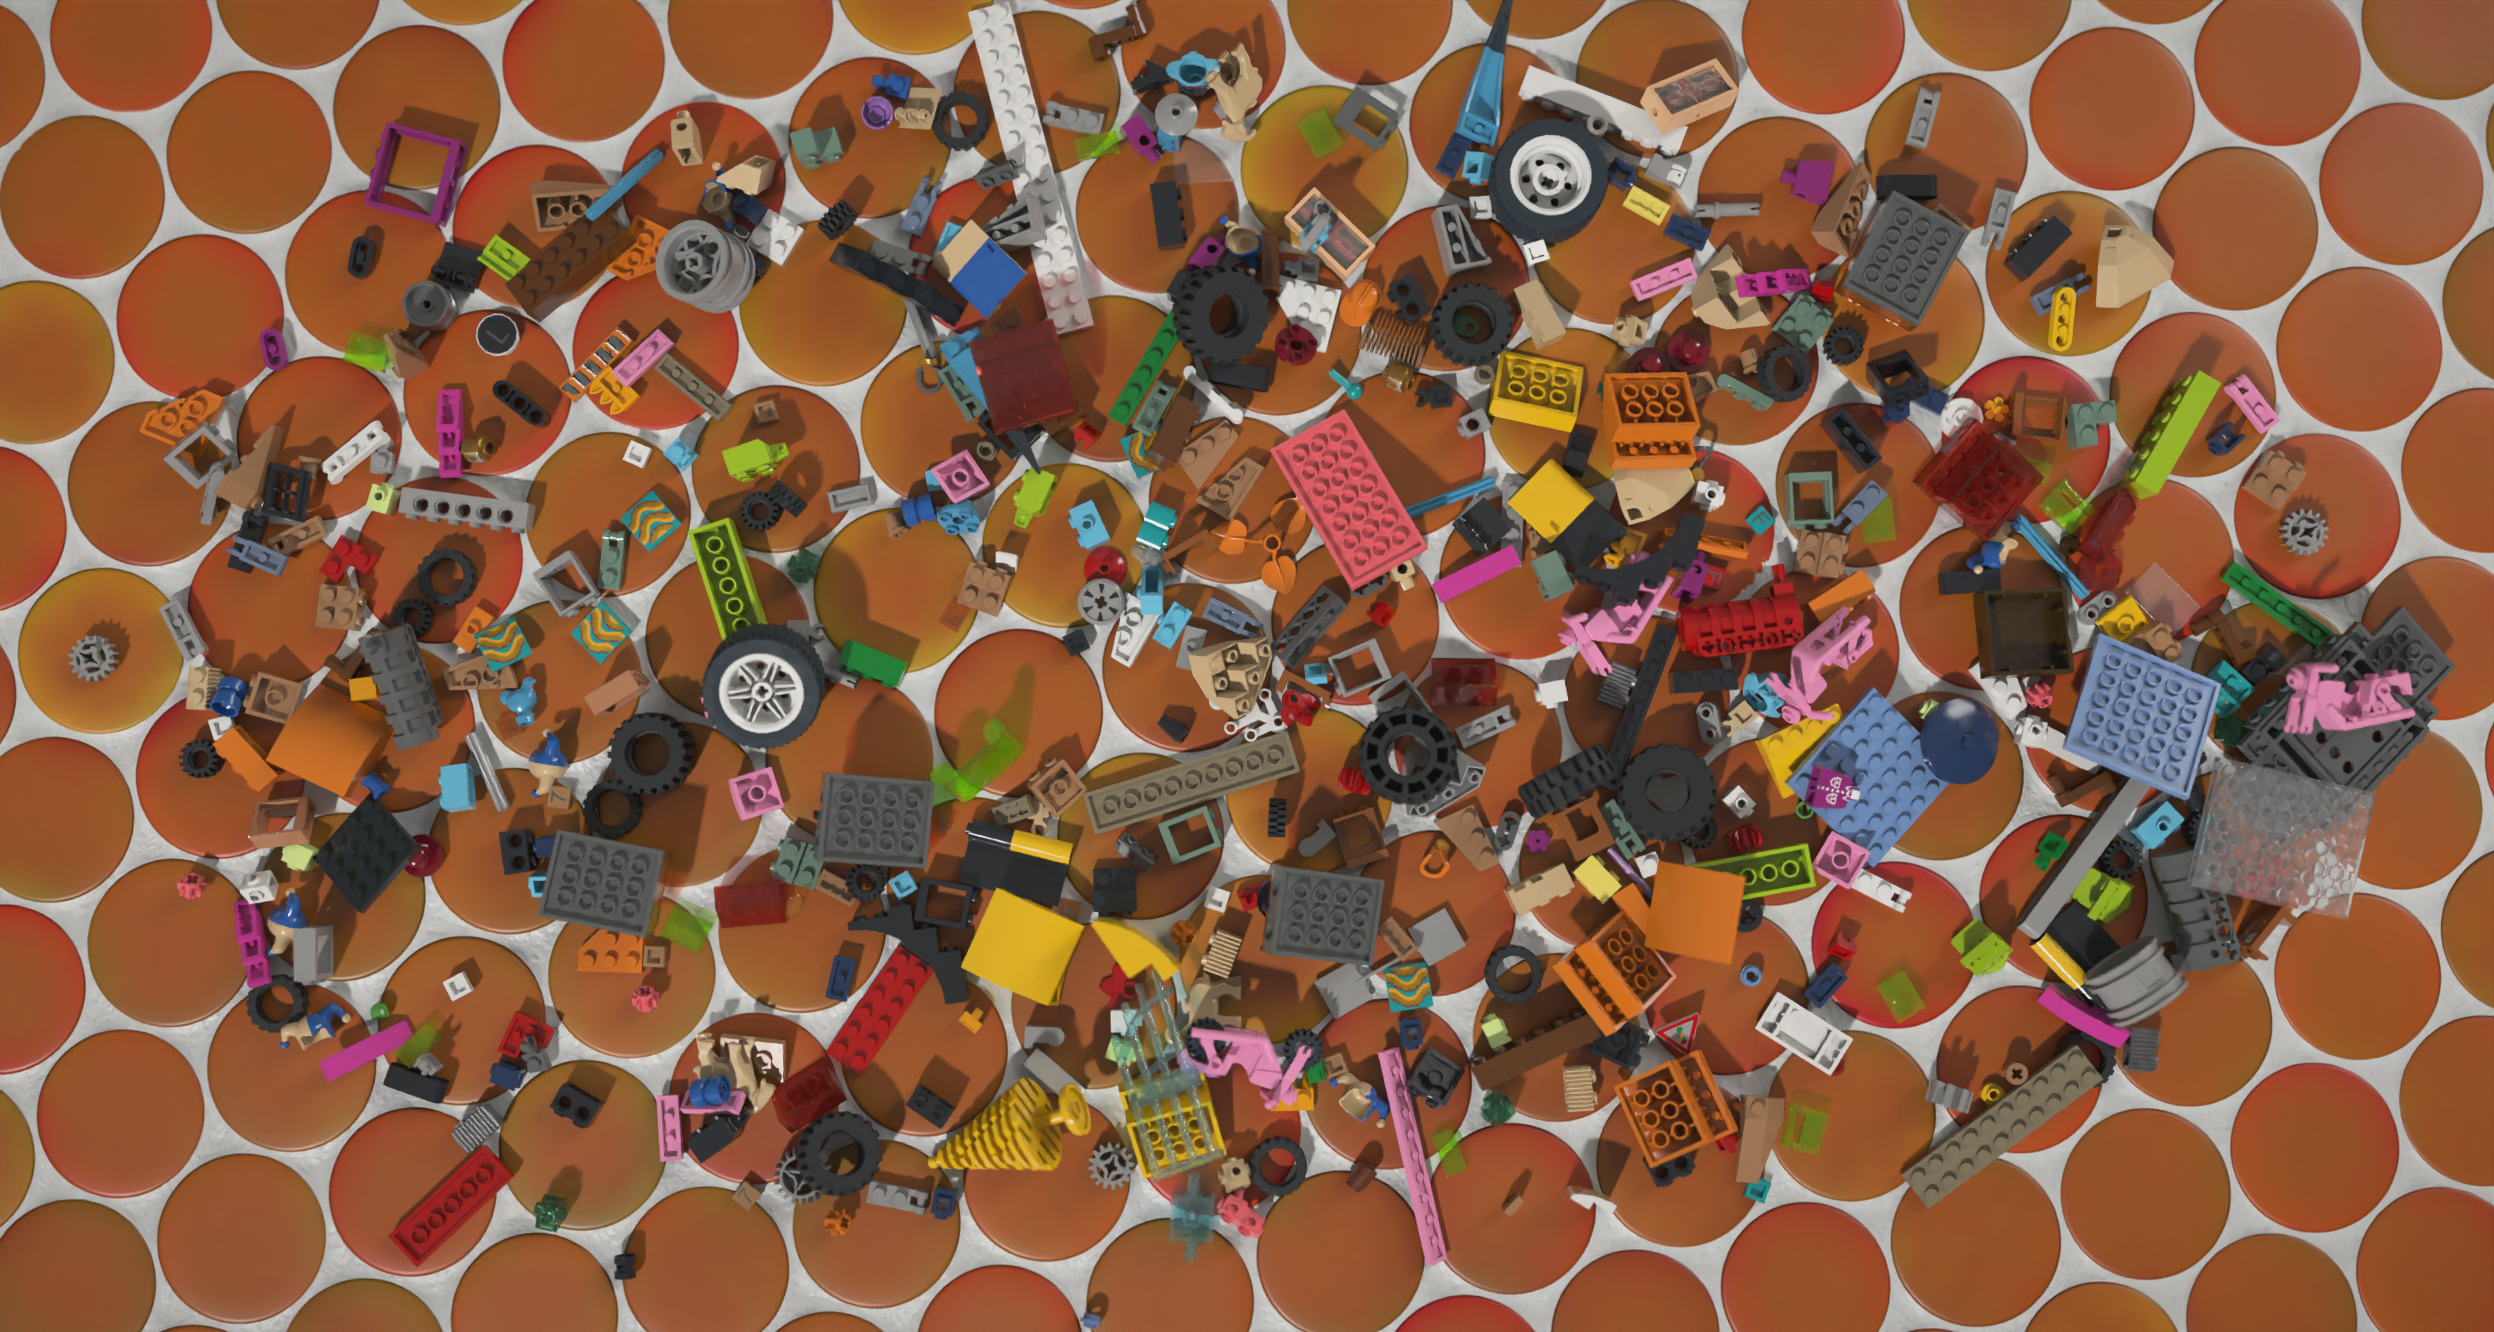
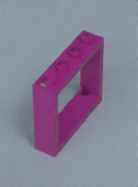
M387 122L384 133L381 132L382 141L380 148L377 149L375 154L376 162L370 172L369 188L365 191L367 195L364 204L372 209L446 227L468 146L459 140ZM399 136L450 148L431 215L381 203Z

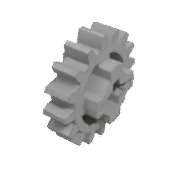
M2301 509L2297 510L2296 513H2289V518L2282 519L2285 525L2279 526L2278 529L2282 530L2283 534L2278 535V537L2284 538L2285 541L2281 545H2288V552L2295 550L2296 556L2302 554L2307 556L2311 555V552H2319L2318 547L2325 546L2322 540L2328 539L2329 536L2325 535L2324 531L2329 530V528L2323 527L2322 524L2326 520H2319V513L2312 515V510L2304 512Z
M95 635L93 637L85 636V640H77L79 646H71L74 654L71 653L68 656L73 658V661L68 664L75 666L72 673H79V679H86L89 682H94V680L102 681L103 677H110L109 671H116L113 664H117L119 661L115 660L114 656L119 655V652H113L115 644H108L109 639Z
M1109 1141L1108 1147L1100 1144V1151L1097 1149L1093 1150L1096 1157L1092 1156L1089 1158V1161L1093 1164L1088 1166V1170L1094 1171L1090 1177H1097L1096 1185L1101 1182L1104 1183L1103 1189L1111 1185L1112 1190H1115L1116 1184L1122 1188L1124 1186L1123 1180L1129 1182L1131 1179L1128 1174H1134L1135 1170L1130 1168L1135 1165V1161H1130L1133 1153H1126L1127 1146L1122 1149L1119 1148L1120 1142H1117L1116 1146H1112V1142ZM1112 1151L1111 1155L1100 1157L1102 1154ZM1119 1154L1124 1158L1126 1165L1120 1161ZM1113 1157H1115L1114 1166L1116 1167H1114L1113 1170H1111V1173L1109 1174L1108 1164H1110ZM1098 1167L1102 1168L1105 1174L1104 1177L1100 1174ZM1116 1174L1122 1175L1117 1179H1112V1176Z

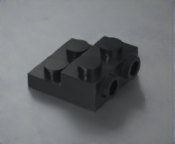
M1136 867L1093 868V912H1098V916H1111V912H1120V916L1133 915V911H1137Z
M1626 1021L1616 1032L1605 1036L1599 1028L1601 1037L1594 1040L1589 1052L1628 1070H1632L1633 1067L1637 1068L1640 1064L1642 1056L1639 1055V1052L1649 1042L1650 1036L1647 1035L1649 1030L1629 1021Z
M1428 1047L1404 1086L1408 1088L1407 1092L1410 1095L1424 1098L1426 1100L1425 1104L1429 1108L1434 1110L1436 1108L1441 1109L1445 1107L1465 1070L1433 1048Z

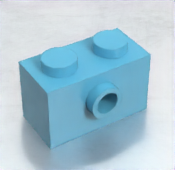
M1092 500L1068 510L1071 515L1067 517L1072 529L1077 528L1080 534L1076 537L1081 548L1086 547L1089 551L1111 541Z
M1142 567L1141 586H1137V599H1140L1141 615H1163V567Z
M1174 601L1167 614L1163 613L1157 621V624L1160 626L1152 638L1172 650L1193 616V612Z
M467 763L440 767L441 773L438 776V781L442 788V794L439 797L441 807L450 813L476 809L474 767Z
M2158 800L2128 831L2144 848L2158 849L2165 843V838L2169 834H2174L2181 828L2180 824L2185 819L2168 801Z

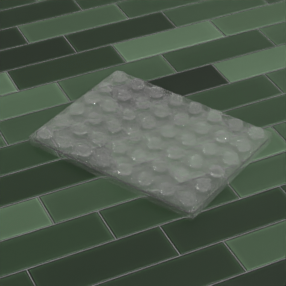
M2215 757L2187 885L2347 920L2376 793Z

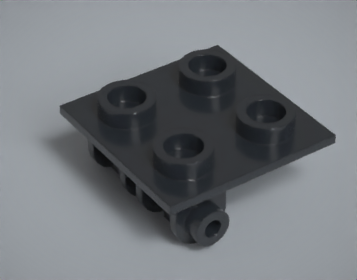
M446 241L439 264L437 266L433 265L431 268V273L434 274L433 282L474 294L483 267V263L477 258L483 252Z
M1485 497L1452 524L1479 557L1512 530Z

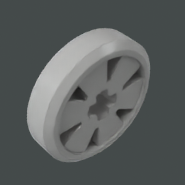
M1106 578L1091 580L1081 589L1078 596V608L1085 620L1094 625L1104 626L1115 622L1121 616L1125 607V597L1122 589L1117 583ZM1100 596L1105 597L1104 601L1107 602V606L1098 607L1099 603L1096 602V598L1100 599Z

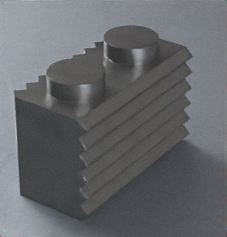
M1611 661L1609 664L1612 667V673L1606 670L1607 676H1604L1595 702L1620 711L1622 707H1627L1630 696L1627 694L1630 687L1634 688L1638 676L1635 675L1636 670Z
M2125 1026L2131 1034L2124 1042L2122 1069L2155 1073V1068L2159 1064V1058L2156 1055V1047L2160 1044L2158 1030L2150 1027Z
M489 1103L484 1106L479 1104L470 1112L472 1116L467 1121L462 1119L453 1127L455 1131L451 1136L467 1155L474 1152L506 1123Z

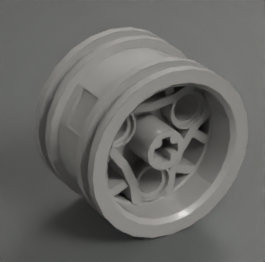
M689 220L675 226L663 238L656 255L655 269L657 279L667 294L682 302L692 304L703 311L715 314L730 311L743 302L753 286L756 266L754 256L744 241L728 232H723L705 221Z
M2155 935L2144 936L2121 947L2094 965L2082 978L2085 985H2090L2088 988L2090 992L2098 994L2107 1006L2106 1014L2109 1018H2113L2112 1022L2116 1027L2127 1026L2151 1015L2175 999L2188 986L2189 982L2187 979L2181 977L2182 972L2178 968H2172L2162 954L2164 948L2161 944H2156L2158 939Z

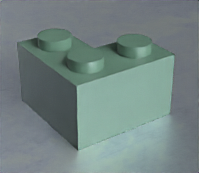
M808 127L790 133L796 157L805 169H816L821 166L820 164L826 162L836 163L842 157H846L839 133L835 127L815 133Z
M2115 400L2069 405L2068 414L2065 416L2068 450L2086 449L2098 445L2096 426L2117 422Z
M1554 550L1530 562L1539 581L1537 586L1545 603L1574 589L1575 581L1572 579L1571 573L1566 572L1564 568L1566 562L1561 553L1558 554Z

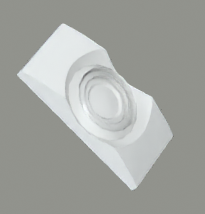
M1776 992L1755 1026V1029L1830 1076L1853 1040L1779 992Z

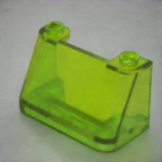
M994 716L983 727V736L989 745L961 770L959 768L954 770L949 765H940L929 774L938 785L959 801L967 802L972 800L1023 753L1024 747L1022 742L999 717Z

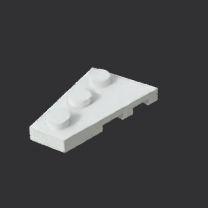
M1125 591V607L1120 616V623L1116 632L1111 657L1131 668L1161 615H1141L1140 599Z
M1979 661L1968 669L2008 719H2012L2028 706L2017 678L1980 679Z

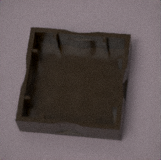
M2066 587L2039 588L2031 591L1988 590L1973 594L1980 679L2064 676L2074 673L2072 644L2068 632L2069 613Z

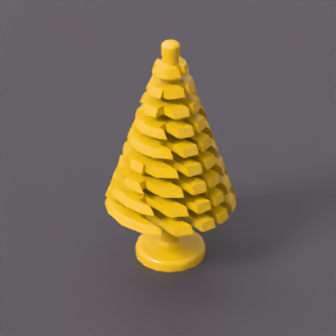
M1023 1077L986 1107L982 1113H979L974 1121L971 1120L947 1144L939 1148L937 1154L928 1158V1165L932 1169L941 1165L944 1169H964L969 1167L970 1169L992 1168L995 1170H1002L1001 1168L1054 1170L1057 1168L1056 1164H1060V1154H1062V1144L1059 1142V1139H1062L1057 1123L1064 1121L1067 1127L1078 1136L1085 1135L1090 1131L1091 1116L1086 1099L1076 1085L1067 1084L1061 1088L1059 1093L1060 1108L1053 1111L1044 1090L1034 1080L1028 1077L1025 1080Z

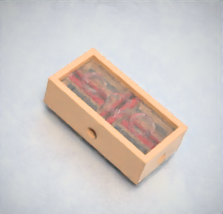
M1717 58L1648 86L1640 103L1664 135L1730 107L1739 89Z
M1314 187L1285 216L1284 224L1299 237V234L1315 218L1313 214L1314 205L1320 200L1327 201L1331 206L1329 216L1332 217L1330 222L1332 227L1329 229L1328 239L1322 245L1317 244L1318 250L1315 254L1345 282L1374 253L1376 246ZM1322 206L1318 213L1321 214L1325 208Z

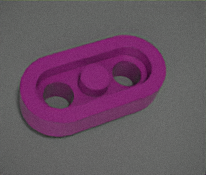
M265 329L259 337L265 365L274 371H282L289 363L284 337L281 332L275 329ZM275 337L276 341L272 344L271 340ZM280 357V363L276 364V359Z

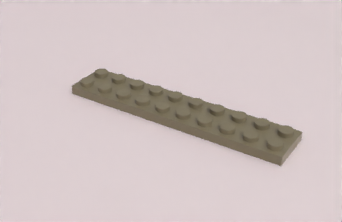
M1288 731L1087 792L1083 794L1094 833L1097 835L1300 772Z
M2073 1043L2030 1075L2024 1083L2014 1087L1901 1171L1900 1174L1929 1209L2102 1081L2103 1078L2079 1047Z

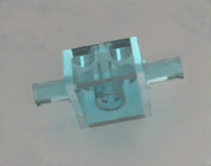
M1188 1172L1187 1192H1172L1169 1241H1184L1183 1260L1189 1262L1190 1253H1192L1191 1262H1196L1198 1242L1213 1243L1215 1194L1201 1193V1173L1196 1172L1195 1181H1193V1172ZM1190 1213H1194V1221H1190V1217H1188Z

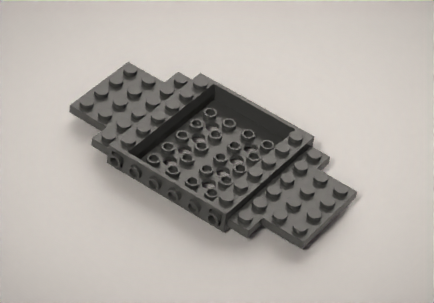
M2397 606L2371 634L2360 622H2354L2342 635L2331 633L2323 639L2322 644L2308 655L2303 663L2337 664L2339 666L2338 672H2318V680L2342 681L2345 683L2344 691L2347 694L2350 683L2364 679L2363 675L2378 673V676L2383 675V671L2397 669L2398 673H2409L2413 694L2393 695L2391 690L2390 694L2396 703L2401 705L2402 709L2412 708L2415 712L2414 717L2352 730H2326L2322 728L2314 715L2311 733L2305 734V731L2300 733L2298 729L2293 734H2290V730L2289 733H2286L2283 725L2286 720L2289 699L2296 692L2286 680L2278 686L2277 691L2272 696L2264 700L2263 705L2256 712L2252 713L2248 717V721L2243 725L2248 733L2236 746L2249 761L2226 783L2220 792L2273 850L2279 851L2305 823L2316 834L2322 835L2334 822L2342 823L2347 820L2351 813L2365 802L2366 797L2380 786V783L2387 775L2391 774L2395 767L2403 759L2407 758L2410 751L2417 744L2421 743L2430 732L2428 724L2439 711L2426 697L2456 666L2403 606ZM2304 700L2302 701V704H2301V709H2300V715H2299L2298 725H2299L2300 720H2301V714H2302V709H2303ZM2379 730L2381 732V739L2378 742H2374L2372 735L2375 731ZM2320 731L2325 734V739L2322 743L2316 741V735ZM2333 746L2338 748V755L2335 758H2331L2329 755V751ZM2349 761L2351 763V770L2348 773H2344L2343 764Z

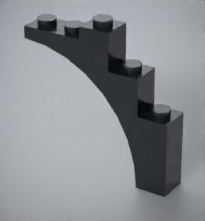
M838 242L829 259L830 262L842 270L866 279L902 297L949 326L955 327L964 308L938 292L936 288L924 280L909 276L896 266L878 260L865 250Z
M1685 512L1680 518L1671 539L1658 552L1645 560L1613 569L1577 565L1572 579H1575L1581 585L1590 584L1597 586V589L1603 592L1612 591L1611 600L1616 601V604L1623 607L1632 606L1636 601L1640 584H1644V587L1648 589H1660L1664 584L1668 567H1672L1671 569L1676 572H1688L1695 557L1705 518Z
M907 900L894 902L895 906L889 907V916L887 912L875 913V918L866 919V915L854 916L853 921L847 922L848 931L868 930L881 932L898 938L913 947L935 972L942 987L946 1005L970 1000L966 970L961 968L964 961L963 948L957 949V945L944 947V951H942L938 926L932 927V923L920 924L919 929H917L916 920H914V903L908 904Z

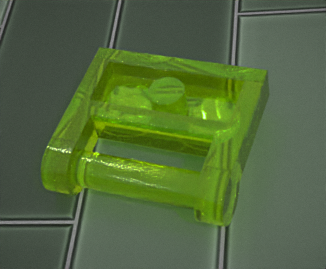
M2065 478L2037 505L2067 535L2072 534L2096 509L2092 504H2088L2069 486V482ZM2062 491L2082 510L2081 513H2078L2060 495Z
M1790 1102L1788 1121L1784 1136L1780 1139L1779 1144L1818 1156L1829 1113ZM1799 1112L1804 1113L1797 1142L1791 1141Z

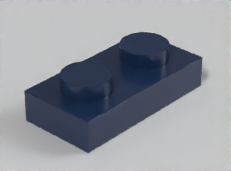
M1454 132L1434 171L1454 180L1465 158L1466 151H1469L1473 141Z
M1672 214L1663 235L1702 252L1711 231Z
M1909 377L1907 382L1912 381V377ZM1929 385V395L1910 402L1938 416L1941 414L1950 395Z
M840 955L834 956L825 998L843 1002L848 1001L857 959Z
M1830 962L1802 994L1820 1009L1849 977L1833 962Z

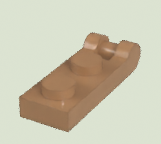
M315 516L266 540L265 543L268 548L288 556L329 536V533L321 516ZM281 542L283 543V545H284V547H285V548H283V549H281L280 546H279V544H280Z

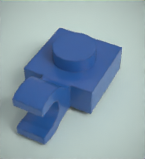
M889 74V79H885L881 76L873 75L872 84L874 88L886 90L885 95L887 97L906 101L911 78Z

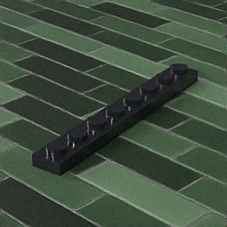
M1656 624L1638 671L1636 684L1630 692L1628 705L1624 708L1607 752L1617 768V775L1600 784L1615 791L1618 790L1619 779L1625 765L1628 764L1678 631Z

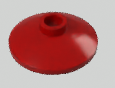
M1101 548L1092 552L1086 559L1084 574L1088 582L1098 578H1106L1120 585L1126 576V563L1117 551ZM1103 565L1109 567V570L1105 573L1101 571V566Z

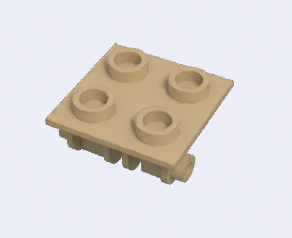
M910 87L904 109L898 107L893 111L894 118L900 121L899 128L931 130L942 89Z

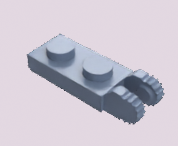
M927 175L923 177L919 190L917 189L900 227L901 230L920 238L937 203V196L942 187V182L937 180L931 195L925 193L930 183V177Z
M2084 273L2071 279L2067 278L2029 298L2038 317L2051 311L2052 295L2058 287L2066 286L2072 288L2076 292V298L2091 289V286L2088 284L2076 291L2072 284L2082 280L2085 277Z
M1871 480L1842 510V513L1834 520L1831 526L1833 528L1838 527L1848 517L1852 522L1841 533L1842 536L1848 535L1869 516L1888 494Z
M233 535L232 540L245 545L244 549L241 552L236 548L228 547L226 552L239 557L240 560L282 577L290 557L252 540Z
M1213 597L1210 598L1202 614V617L1248 638H1257L1258 636L1243 629L1246 622L1258 629H1262L1264 624L1250 618L1249 615Z

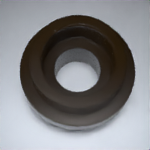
M2074 534L2063 537L2059 543V551L2068 555L2074 554L2080 547V541Z

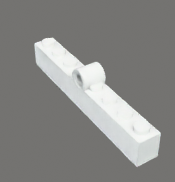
M1530 65L1518 93L1527 102L1532 103L1535 101L1540 103L1545 109L1560 111L1565 117L1581 119V122L1586 124L1584 127L1585 131L1590 133L1591 137L1595 140L1601 139L1605 132H1615L1620 134V137L1625 140L1631 141L1633 139L1640 142L1641 146L1656 148L1660 150V153L1667 156H1675L1688 128V126H1683L1663 135L1646 110ZM1592 125H1597L1600 129L1596 130Z

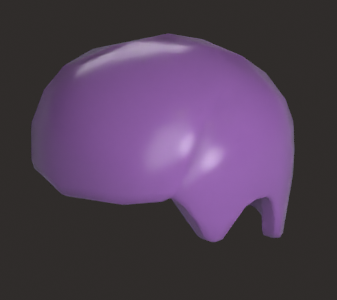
M882 96L870 97L861 108V118L869 128L882 130L889 126L893 120V107Z

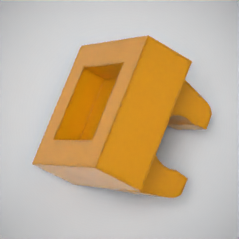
M978 1007L971 1015L965 1011L959 1021L976 1034L982 1026L978 1020L984 1012Z

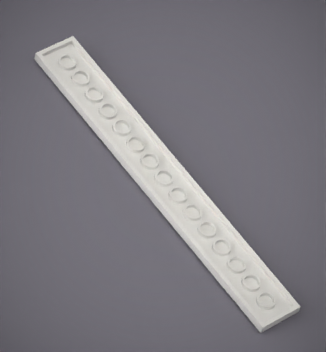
M1009 2L968 12L1006 159H1015L1017 162L1015 170L1020 177L1012 180L1017 201L1022 199V195L1027 191L1040 201L1047 238L1030 244L1029 247L1053 337L1094 327Z

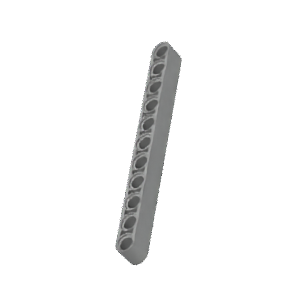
M2126 775L2118 784L2120 787L2112 792L2016 923L2017 928L2033 940L2038 939L2148 792L2151 787L2150 785Z

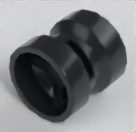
M625 1253L614 1256V1264L616 1265L614 1279L628 1280L636 1277V1269L634 1268L636 1254Z

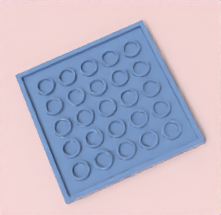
M2100 633L2096 636L2062 749L2186 800L2191 793L2222 684Z
M1871 686L1784 782L1804 801L1813 764L1821 765L1852 778L1851 787L1860 790V796L1857 801L1848 800L1847 806L1844 809L1809 807L1834 832L1871 852L1866 863L1873 868L1949 784L1937 778L1927 767L1921 752V734Z

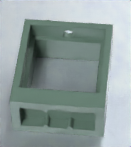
M1831 471L1788 473L1784 475L1786 527L1793 526V530L1806 529V526L1814 525V529H1826L1828 525L1834 523ZM1821 483L1822 519L1795 520L1793 484Z
M1203 806L1158 824L1173 865L1222 846L1220 841H1223L1224 838L1220 828L1215 829L1213 821L1216 820L1212 808L1208 809L1207 806ZM1203 813L1214 843L1180 856L1169 826Z

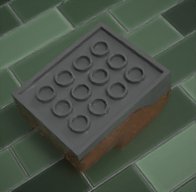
M1893 190L1882 200L1872 215L1850 256L1851 261L1834 292L1855 305L1864 307L1881 316L1880 318L1898 328L1901 327L1910 332L1921 324L1970 231Z
M822 771L818 811L813 810V819H817L813 858L817 861L927 868L935 782L921 779Z
M557 830L538 916L640 937H654L673 852L581 833Z
M1272 863L1273 870L1267 903L1262 904V911L1266 912L1260 950L1277 956L1373 966L1385 880L1372 876Z

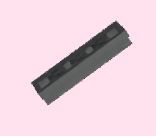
M1322 585L1270 645L1272 654L1278 657L1291 670H1294L1348 605L1338 595ZM1327 593L1329 597L1325 602L1320 603L1321 597ZM1310 611H1314V615L1306 619V615ZM1300 627V631L1296 635H1292V631ZM1286 643V647L1281 653L1276 651L1281 644Z

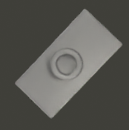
M1186 625L1176 667L1192 671L1188 655L1203 648L1207 630Z

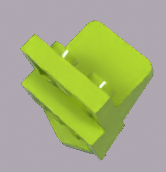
M2091 868L2073 892L2072 897L2090 910L2087 915L2094 921L2100 919L2108 924L2130 907L2132 890L2135 886L2120 878L2114 879L2095 868Z
M1979 919L1973 920L1951 940L1952 945L1963 956L1960 962L1979 978L1985 974L2002 970L2010 953L2013 951V948L2001 936L1992 932Z

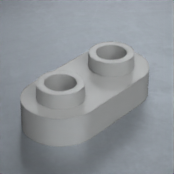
M1326 213L1323 215L1318 214L1311 224L1314 227L1309 233L1306 231L1300 238V249L1308 253L1325 231L1332 217Z
M2110 591L2096 594L2077 610L2078 621L2086 626L2096 624L2094 620L2118 602L2116 595ZM2105 598L2109 599V605L2105 604ZM2089 611H2091V612L2093 613V617H2092V618H2089V617H2088V612H2089Z
M1702 703L1696 712L1700 737L1704 743L1714 745L1723 738L1720 710L1715 703ZM1705 709H1708L1710 711V715L1708 717L1704 715ZM1709 730L1714 734L1712 738L1708 737Z

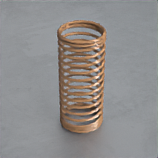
M1366 323L1359 349L1363 350L1366 345L1367 352L1371 345L1370 353H1372L1376 345L1375 355L1378 353L1379 348L1380 356L1385 349L1384 358L1390 349L1389 359L1394 352V361L1399 352L1397 361L1399 362L1403 355L1402 363H1404L1408 355L1407 365L1410 363L1413 355L1411 366L1416 361L1415 368H1419L1427 342L1422 341L1418 348L1419 340H1417L1413 347L1414 338H1412L1409 344L1410 337H1407L1404 344L1405 335H1403L1400 341L1401 334H1398L1395 341L1396 332H1394L1391 338L1392 331H1389L1386 338L1387 329L1384 330L1381 338L1382 328H1380L1376 337L1378 326L1375 327L1372 334L1373 325L1370 327V323Z

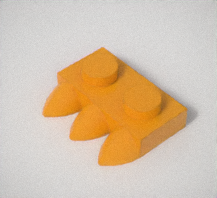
M608 366L592 382L590 394H597L603 391L600 397V404H608L614 401L610 408V414L615 415L623 411L626 412L641 396L631 386L629 388L625 387L612 374L613 368Z
M1626 527L1625 533L1627 535L1620 543L1615 541L1610 544L1611 549L1616 554L1604 555L1605 561L1612 566L1611 568L1624 567V561L1630 553L1642 551L1647 534Z
M1305 1076L1300 1083V1088H1298V1083L1294 1080L1290 1085L1297 1089L1296 1103L1292 1102V1105L1288 1106L1280 1099L1277 1107L1271 1109V1111L1314 1110L1313 1084H1309L1307 1076Z

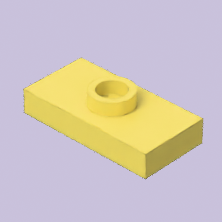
M1634 185L1622 204L1624 207L1658 226L1670 208V205Z

